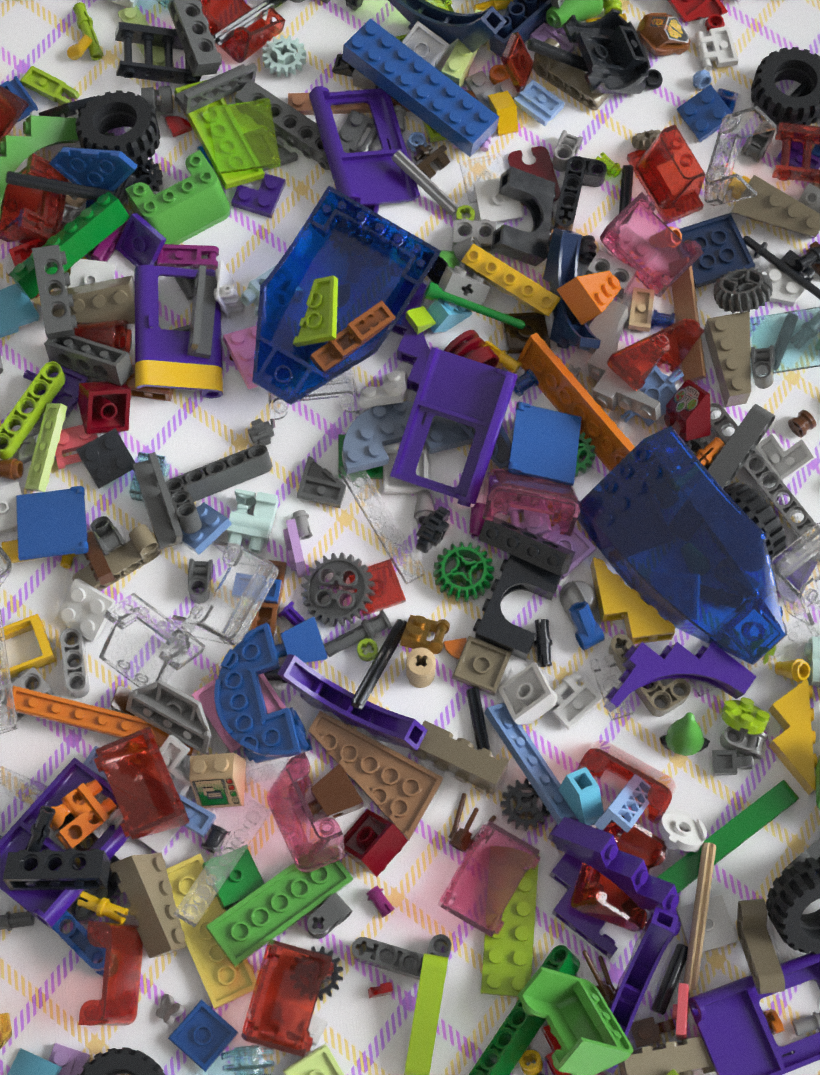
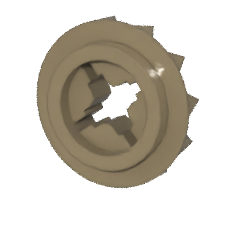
M651 129L637 133L632 138V146L639 150L654 149L665 141L664 132L658 129Z

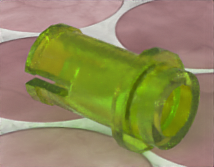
M604 152L600 153L602 158L597 156L596 160L603 161L606 164L608 177L616 178L622 170L620 164L612 161Z

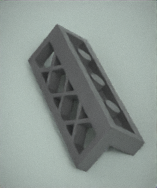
M255 63L247 66L245 64L239 65L175 94L174 100L185 114L193 112L241 90L250 79L255 82L257 66Z
M202 265L199 266L194 280L187 355L209 359L211 356L216 304L214 289L217 288V280L214 276L206 275V266Z
M156 452L149 453L148 460L134 463L132 468L156 541L159 544V550L181 544L183 534Z

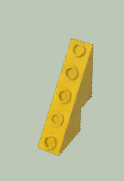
M474 243L461 260L462 263L475 273L486 278L485 280L501 293L512 296L533 312L549 317L561 299Z
M593 557L590 569L601 622L624 619L627 636L633 644L672 640L675 634L673 623L669 620H664L654 606L646 604L636 590L630 589L624 584V580L618 574H613L607 568L603 560Z
M806 679L769 708L768 711L784 729V732L773 739L768 746L806 793L810 795L813 791H816L814 768L817 766V754L813 753L816 734L811 727V722L814 721V709L810 708L813 689Z

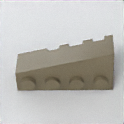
M753 175L730 212L734 215L811 238H815L820 232V214L756 175Z
M424 720L422 725L428 731L418 750L410 749L413 751L412 754L421 760H430L434 763L433 766L440 771H450L462 783L470 782L475 785V789L480 793L494 795L507 771L509 759L501 757L498 760L492 755L490 750L485 748L474 749V745L464 738H457L455 740L451 732Z
M162 853L131 855L111 863L110 868L112 872H117L121 881L118 883L121 893H126L131 904L127 907L130 915L137 919L139 923L137 931L148 957H161L187 948Z

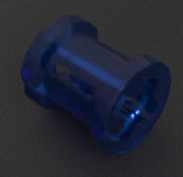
M654 309L650 328L658 327L672 332L675 313H660Z
M526 369L524 374L517 378L513 389L517 396L521 397L527 389L532 386L536 387L539 384L535 374L530 369Z

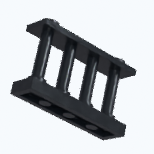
M118 22L115 31V41L123 42L124 61L120 60L116 76L183 85L200 82L202 76L193 77L186 56L185 69L173 67V49L183 50L176 29ZM132 43L144 45L145 64L132 62ZM152 46L164 47L165 66L153 65Z

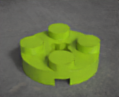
M742 697L740 700L725 701L721 715L722 720L731 728L740 731V728L748 729L747 734L752 735L763 733L770 718L768 712L755 706L754 701L746 697Z

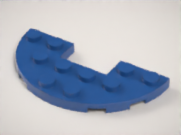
M265 623L242 636V640L233 650L230 649L220 665L222 668L218 679L215 681L214 700L216 711L228 734L247 750L274 758L296 756L302 753L291 710L287 707L267 714L258 677L260 674L280 668L269 624Z

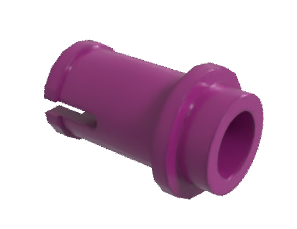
M377 885L366 893L368 896L367 901H371L381 917L384 918L395 908L382 891L384 889H380Z

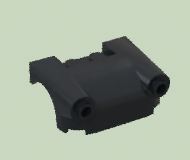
M611 9L602 18L588 23L579 22L576 20V16L572 15L562 26L569 42L578 44L586 67L589 70L584 77L591 93L640 94L645 89V79L649 76L648 70L651 68V65L631 21L627 23L619 15L620 11L616 9Z

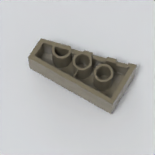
M133 275L67 288L68 294L72 293L74 307H70L71 315L76 316L77 322L135 324ZM61 290L52 291L50 295H59ZM57 309L53 316L61 317L65 310Z
M750 312L707 318L703 331L725 408L747 404L751 394Z
M701 1036L684 1039L682 1042H667L655 1048L647 1046L636 1049L627 1060L618 1064L620 1075H667L672 1069H675L679 1075H694L693 1071L703 1070V1074L716 1072Z

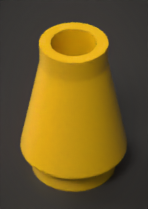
M803 659L779 661L775 664L774 670L777 675L796 682L806 680L810 675V666Z

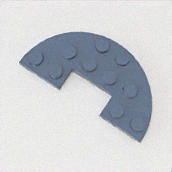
M403 401L401 403L375 406L363 412L352 422L345 435L342 450V461L346 474L389 463V457L384 446L401 442L414 402ZM434 416L425 446L428 453L433 454L470 445L471 438L456 421L441 416Z

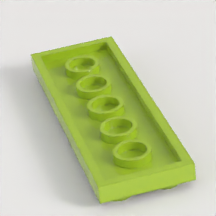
M204 81L175 88L174 94L184 91ZM224 98L185 114L225 190L264 178L265 173Z
M491 846L480 994L518 997L517 995L531 979L539 850Z

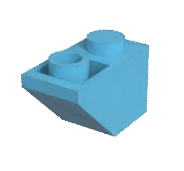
M441 299L435 300L427 309L436 322L435 325L430 327L433 333L446 332L473 314L468 309Z
M587 767L567 774L558 790L579 822L589 826L594 825L604 813L599 785Z

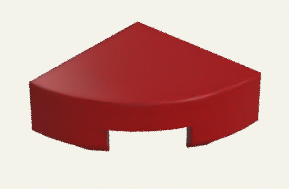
M179 116L165 117L166 124L173 138L192 131V126L186 119Z
M392 982L382 983L380 986L368 989L369 999L393 994Z

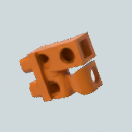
M96 779L86 785L82 783L61 799V805L52 807L56 813L50 828L54 832L63 824L67 815L72 814L75 817L73 821L55 834L66 850L73 849L110 818L109 815L117 808L110 798H107L101 804L97 801L95 796L103 789Z

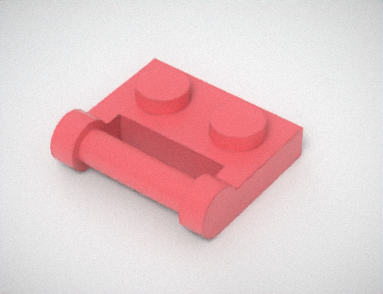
M83 424L62 429L55 453L58 468L63 469L66 468V465L82 462L78 454L63 457V454L76 451V449L98 438L97 433L86 434Z

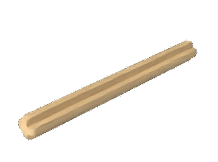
M707 842L703 843L683 982L689 985V990H696L698 987L716 845Z

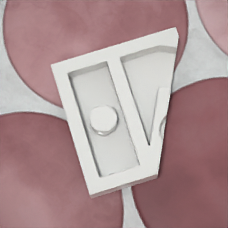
M771 264L765 271L770 276L773 289L772 296L768 302H779L782 305L793 307L805 293L806 289Z

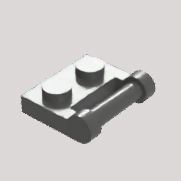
M355 110L351 111L338 133L340 139L349 144V153L369 151L378 135L373 118ZM368 127L372 128L363 145L357 146Z

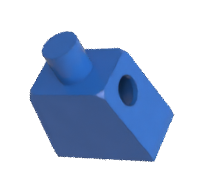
M311 617L279 634L282 643L275 645L278 659L287 657L288 654L295 655L304 663L328 659L315 617Z

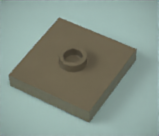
M468 636L451 679L471 687H477L479 690L495 696L512 653Z

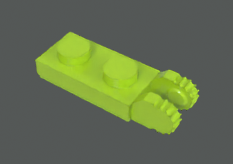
M31 66L20 80L24 87L55 103L58 102L60 105L71 102L62 96L63 93L76 100L80 96L78 91L66 85V82L34 66Z

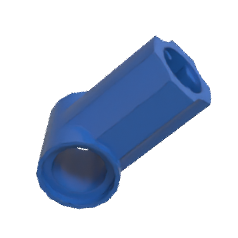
M584 601L571 605L568 611L576 629V640L581 649L585 651L604 641V633L598 623L595 622L589 604Z

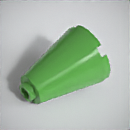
M565 0L560 8L551 6L547 11L546 20L550 26L558 29L563 27L562 25L572 15H575L576 20L579 22L595 18L603 10V0Z

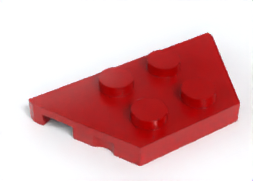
M667 0L684 23L706 19L712 14L724 15L728 12L720 0Z

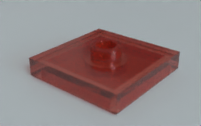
M515 32L511 33L501 61L516 91L521 92L524 91L532 72L533 61L520 34Z
M391 559L368 566L367 572H371L373 575L369 580L375 583V586L369 589L373 590L375 595L368 597L373 603L365 604L368 612L361 610L363 617L406 602ZM355 575L348 577L350 583L355 580Z

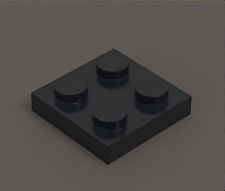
M116 428L76 449L77 454L98 489L133 470L132 465L136 463Z

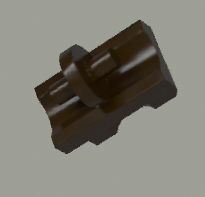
M420 144L415 148L417 154L413 157L416 162L420 159L423 160L417 167L430 179L436 175L430 164L434 162L442 170L451 162L445 154L447 148L444 144L432 154L429 153L433 150L431 145L424 147Z

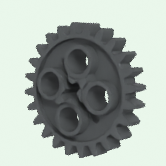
M343 552L340 553L339 558H337L335 553L331 554V559L324 555L323 563L315 560L317 567L315 569L309 567L311 575L303 576L308 580V583L301 584L307 590L301 593V596L308 598L303 604L309 607L308 613L314 614L317 621L321 619L324 625L329 620L330 625L333 627L336 626L337 621L342 627L345 626V620L353 624L354 616L361 619L359 613L361 610L368 612L365 604L373 603L368 598L375 595V592L369 589L375 586V583L369 580L373 575L371 572H367L369 568L366 564L362 565V561L359 558L354 561L355 557L352 554L347 559ZM329 573H333L332 579L328 582H325V576ZM350 575H355V580L350 584H346L347 578ZM320 586H325V587H327V589H320V590H319V587H320ZM339 586H341V587L344 589V590H337V593H335V592L332 590V589H339ZM356 589H357V592H356V593H351V592H349V591H345V590H356ZM330 595L329 601L326 604H321L322 598ZM352 597L351 603L348 606H343L344 600Z

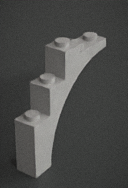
M612 300L606 309L596 316L589 325L591 332L601 340L599 349L590 348V351H587L593 354L587 362L589 376L598 381L592 390L593 399L604 409L607 408L614 411L617 405H619L624 410H631L645 419H652L657 422L661 416L660 402L640 391L628 379L617 357L618 343L623 329L629 321L628 306Z

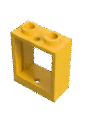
M38 614L0 628V642L34 630L43 654L8 669H5L0 655V677L3 682L18 677L25 669L30 670L33 666L35 669H39L57 662L44 625Z

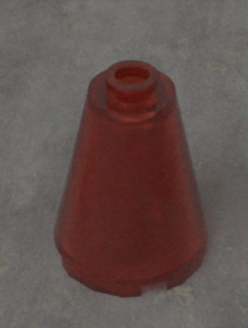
M126 320L78 324V328H74L75 336L128 353L131 351L132 330L127 328L126 324H129V322Z

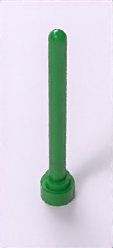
M430 281L426 289L424 298L433 301L435 299L438 301V299L513 327L519 329L525 327L523 320L442 291L439 284Z

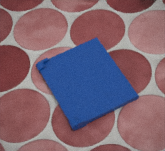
M518 402L516 404L507 471L515 475L521 474L573 486L582 417Z
M83 486L16 496L19 561L74 553L78 555L89 551L85 488Z

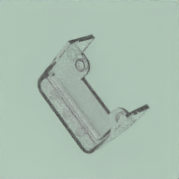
M758 106L727 114L722 119L704 181L703 199L712 207L757 196L758 192L738 173L732 174L742 138L771 131L777 127Z
M820 522L776 555L770 564L771 574L787 613L811 627L815 623L808 607L817 600L819 595V588L816 582L820 580Z
M214 541L213 545L223 552L222 560L229 568L209 604L200 603L195 605L191 609L188 618L173 615L171 619L195 638L236 645L242 641L279 570L271 561L239 544Z

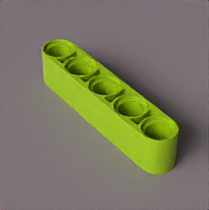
M48 362L42 367L1 424L0 445L7 443V446L4 449H0V459L6 460L15 454L45 412L46 405L52 402L64 385L66 377L57 362ZM52 373H58L56 377H49ZM46 390L43 395H37L39 391ZM33 408L30 413H24L26 409ZM14 426H20L17 431H11Z
M424 953L404 1075H430L449 957Z

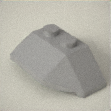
M162 680L137 688L129 693L126 706L127 711L167 734L174 735L181 742L204 755L208 752L212 735L201 702Z

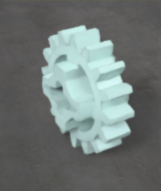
M281 34L280 39L274 36L273 42L267 41L266 47L262 48V62H264L265 69L269 68L270 74L277 72V77L285 74L287 78L288 73H292L295 76L296 69L302 71V65H306L307 54L306 50H304V44H299L298 38L292 40L291 35L284 38L283 34Z

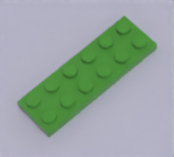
M323 841L206 925V929L235 968L324 903L332 894L339 892L353 882V877L326 841Z

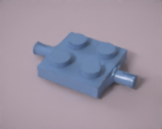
M654 365L634 381L633 384L640 391L660 402L661 416L666 413V404L677 392L674 383L684 374L681 372L678 376L674 377L681 371L678 368L670 376H667ZM627 410L620 415L621 419L629 414L623 420L625 423L635 415L640 417L648 427L655 422L652 419H645L631 410Z

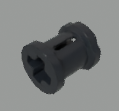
M212 824L210 827L211 831L205 843L201 844V847L213 854L220 855L223 842L226 837H229L230 832Z

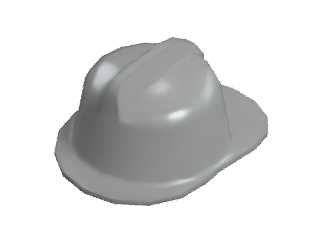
M583 581L568 582L562 587L559 599L571 624L574 626L568 609L577 602L586 601L589 604L595 622L600 626L602 622L594 589Z

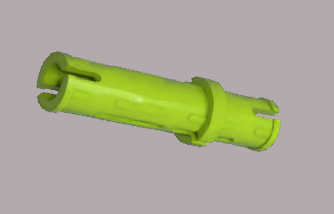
M82 2L76 3L73 11L77 18V26L83 35L86 34L93 40L88 47L90 57L94 61L100 60L104 55L93 29V20L88 15L86 5Z

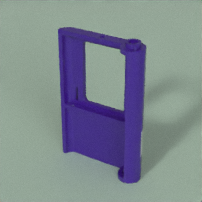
M75 757L0 840V889L49 928L53 927L84 889L10 891L3 880L8 852L25 850L31 836V826L37 820L40 807L44 805L50 807L59 806L62 804L61 799L82 783L86 785L96 779L102 786L101 794L112 799L118 807H124L126 813H131L117 830H115V825L109 826L90 848L104 850L109 860L149 815L146 811L148 807L144 802L139 799L136 801L129 800ZM49 837L45 838L41 851L45 849L65 851Z

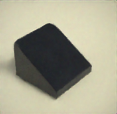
M337 54L332 72L352 77L355 68L342 59L343 54Z

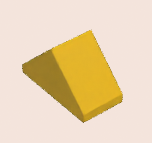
M504 91L488 95L491 111L499 116L496 129L498 136L518 132L517 105L510 93Z

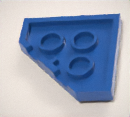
M63 147L49 162L53 168L72 183L111 191L120 186L138 166L121 151Z

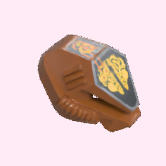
M650 13L645 15L639 22L636 30L640 42L655 56H668L673 54V52L681 55L689 49L691 43L690 37L677 17L667 13Z

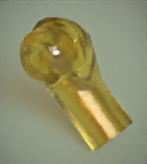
M9 1013L0 1014V1049L12 1037Z

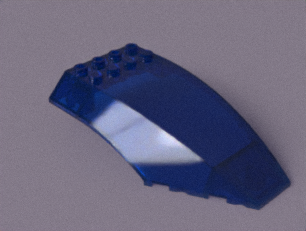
M328 186L292 244L266 280L260 285L252 383L292 405L374 355L406 310L440 255L441 250L333 187ZM334 275L338 278L336 334L380 301L384 302L396 318L358 350L327 373H324L312 362L310 355L327 344L328 341L296 347L293 341L295 336L298 337L301 329L299 324L301 318L305 317L308 308L306 303L314 279Z
M672 426L644 438L580 501L576 519L627 585L631 589L636 590L646 604L655 607L658 614L664 620H669L673 623L675 628L708 644L713 642L725 652L752 665L788 635L786 624L782 619V606L779 605L775 573L771 568L772 559L767 550L766 532L759 528L722 489Z

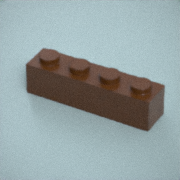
M88 532L89 551L84 556L87 561L90 560L91 562L88 565L91 571H95L93 575L96 582L100 581L103 586L114 581L115 578L93 532Z

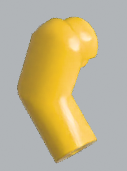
M84 34L78 43L68 48L67 56L72 60L79 59L93 40Z

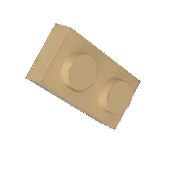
M633 287L628 329L650 331L655 290Z

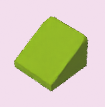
M424 306L406 311V320L417 335L436 324Z

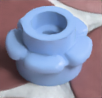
M706 70L697 71L693 76V86L695 88L698 87L700 90L705 89L712 81L709 71Z
M421 132L411 133L407 140V147L411 148L414 152H416L415 148L420 144L424 147L427 146L426 137Z

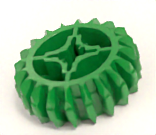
M461 541L459 542V547L456 548L452 543L450 550L444 547L443 555H437L438 562H434L433 568L436 570L433 571V577L437 578L435 585H441V593L448 591V599L455 595L456 602L460 600V597H464V602H468L469 596L473 600H477V593L484 596V589L489 590L491 588L489 582L494 580L492 573L495 570L493 566H490L493 560L486 558L488 555L487 551L480 553V545L473 549L471 542L468 543V547H464V543ZM464 558H469L474 561L469 562L466 561ZM452 560H455V568L446 574V566ZM482 570V577L473 584L472 576L477 574V571ZM455 582H460V583H462L464 586H458V585H456V584H454V583H455Z

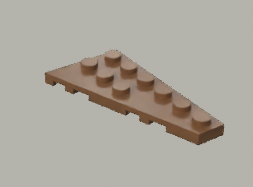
M320 710L308 730L309 734L337 764H341L345 773L398 828L406 839L410 841L444 777Z

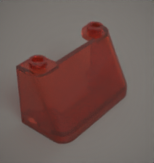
M683 319L614 352L608 359L607 364L631 388L638 391L643 387L646 378L656 365L658 367H661L662 364L671 366L669 368L671 372L677 370L704 333V330L696 320Z
M150 726L95 749L98 755L94 759L99 772H105L125 821L120 825L125 837L131 836L132 840L182 827L190 823Z
M605 740L595 741L584 754L577 768L579 770L587 767L591 775L599 779L605 769L627 782L634 774L641 777L651 786L647 794L649 802L647 806V819L656 825L666 812L676 791V783L670 776Z
M611 820L603 829V831L614 835L620 851L644 859L648 873L650 868L661 865L664 862L667 849L665 841L639 824L635 823L627 833ZM583 862L571 898V907L580 913L632 932L643 930L647 923L646 911L638 908L639 906L611 880Z
M88 921L87 938L90 944L95 947L106 948L102 998L100 1000H88L81 1006L78 1025L126 1026L135 1021L138 1013L143 943L137 931L138 926Z
M269 939L243 1024L241 1038L247 1042L304 1057L305 1052L310 1051L313 1037L309 1036L310 1032L308 1029L321 983L326 977H331L334 963L331 962L332 957Z

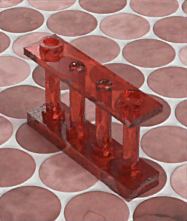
M779 122L775 132V140L782 141L781 165H775L772 178H778L781 181L797 180L820 183V169L810 168L812 144L820 145V127ZM791 142H801L803 144L802 167L789 166Z

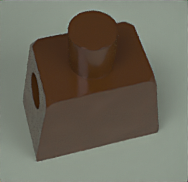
M338 764L310 788L314 800L303 806L310 819L323 812L326 819L331 821L363 808L364 802L341 764Z

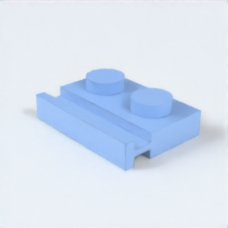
M534 80L513 99L517 107L543 126H546L564 108L565 104Z

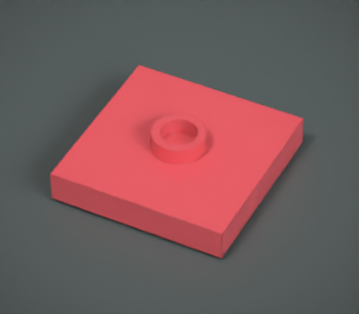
M679 983L678 1003L673 1004L672 1019H676V1039L679 1041L687 1039L690 990L689 985L686 983Z

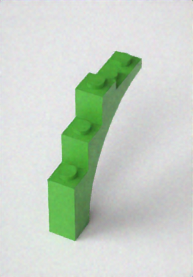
M30 115L23 122V134H26V136L6 135L1 138L0 215L1 203L7 186V171L15 172L25 159L45 147L78 142L75 125L77 118Z

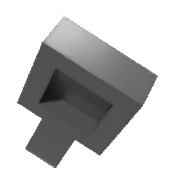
M712 750L711 752L713 776L737 775V768L743 770L753 769V756L737 757L736 750Z

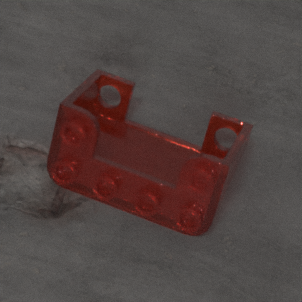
M200 0L202 12L208 20V28L211 35H214L252 9L243 0ZM270 8L266 21L260 18L247 28L244 26L236 28L233 37L218 46L232 57L233 60L242 63L266 45L267 41H271L274 36L276 37L283 31L286 20L276 10Z

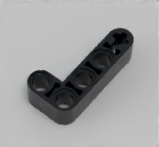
M573 156L568 160L554 228L573 230L582 185L600 187L605 181L607 166L603 161L581 156ZM563 218L567 219L566 224L562 223Z

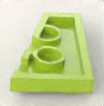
M334 275L314 279L306 303L308 308L305 317L301 318L299 324L301 326L298 337L295 336L293 341L296 347L336 339L338 278Z

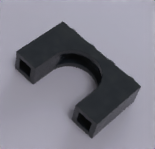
M512 166L501 174L499 194L523 203L531 213L533 227L531 232H526L503 224L493 232L492 252L535 267L547 259L549 252L548 240L551 236L550 224L554 214L552 207L556 197L554 182Z
M510 554L509 559L504 558L499 571L502 572L500 579L495 578L491 587V591L494 593L491 599L487 598L482 608V611L485 613L482 619H477L473 631L476 632L475 638L512 653L511 655L526 661L536 634L510 623L504 617L500 604L508 594L519 590L529 591L552 601L562 575H556Z

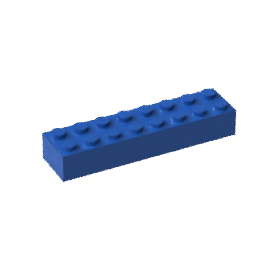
M371 18L343 45L342 59L469 157L496 131L499 121L497 114Z

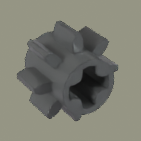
M261 418L252 421V428L247 429L254 445L259 443L265 446L271 444V437L275 436L269 421L263 422Z

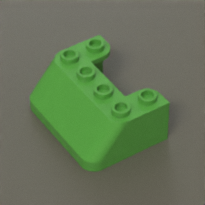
M200 150L186 158V169L191 176L155 195L150 187L142 182L135 183L125 189L132 211L139 214L167 239L165 244L179 245L230 216V204L217 174Z
M540 966L517 995L522 1003L523 1010L528 1015H535L547 1020L551 1033L557 1038L561 1046V1050H556L552 1054L553 1065L562 1073L596 1075L627 1060L634 1051L600 991L593 983L586 979Z

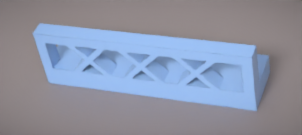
M635 773L594 825L603 831L610 821L613 820L628 833L654 798L657 791Z

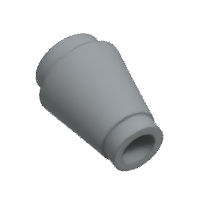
M421 490L417 493L414 518L421 525L424 518L435 511L431 493L428 490Z

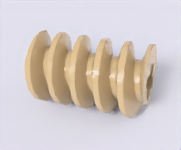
M415 648L411 650L406 659V676L409 684L416 688L429 686L434 681L436 658L426 648Z

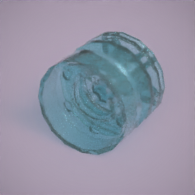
M251 1045L221 1053V1060L233 1061V1064L222 1066V1071L234 1072V1075H273L264 1074V1069L275 1066V1061L263 1060V1058L273 1056L274 1048Z

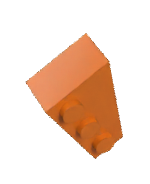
M610 271L575 277L556 290L580 324L583 325L601 314L622 288L619 280Z

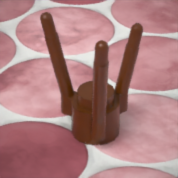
M462 793L453 828L448 836L451 839L449 845L464 853L467 849L472 850L476 841L496 820V816L493 815L471 839L472 833L469 832V829L479 811L476 807L464 829L459 828L458 830L466 793Z
M583 950L582 954L598 983L596 987L606 1003L612 1001L616 989L611 982L604 959L601 955L598 956L605 978L603 982L587 951Z

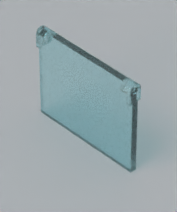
M820 306L750 318L752 346L758 349L769 348L770 345H774V374L820 367Z

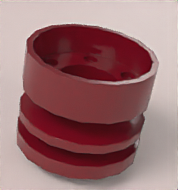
M475 330L463 332L444 349L446 352L495 368L499 363V357L489 346H484L485 341L479 337Z

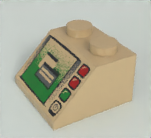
M236 753L190 756L189 781L197 804L205 809L244 806L246 759Z

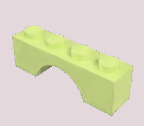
M476 9L474 13L481 12V10ZM458 40L441 72L462 88L479 48L472 53Z

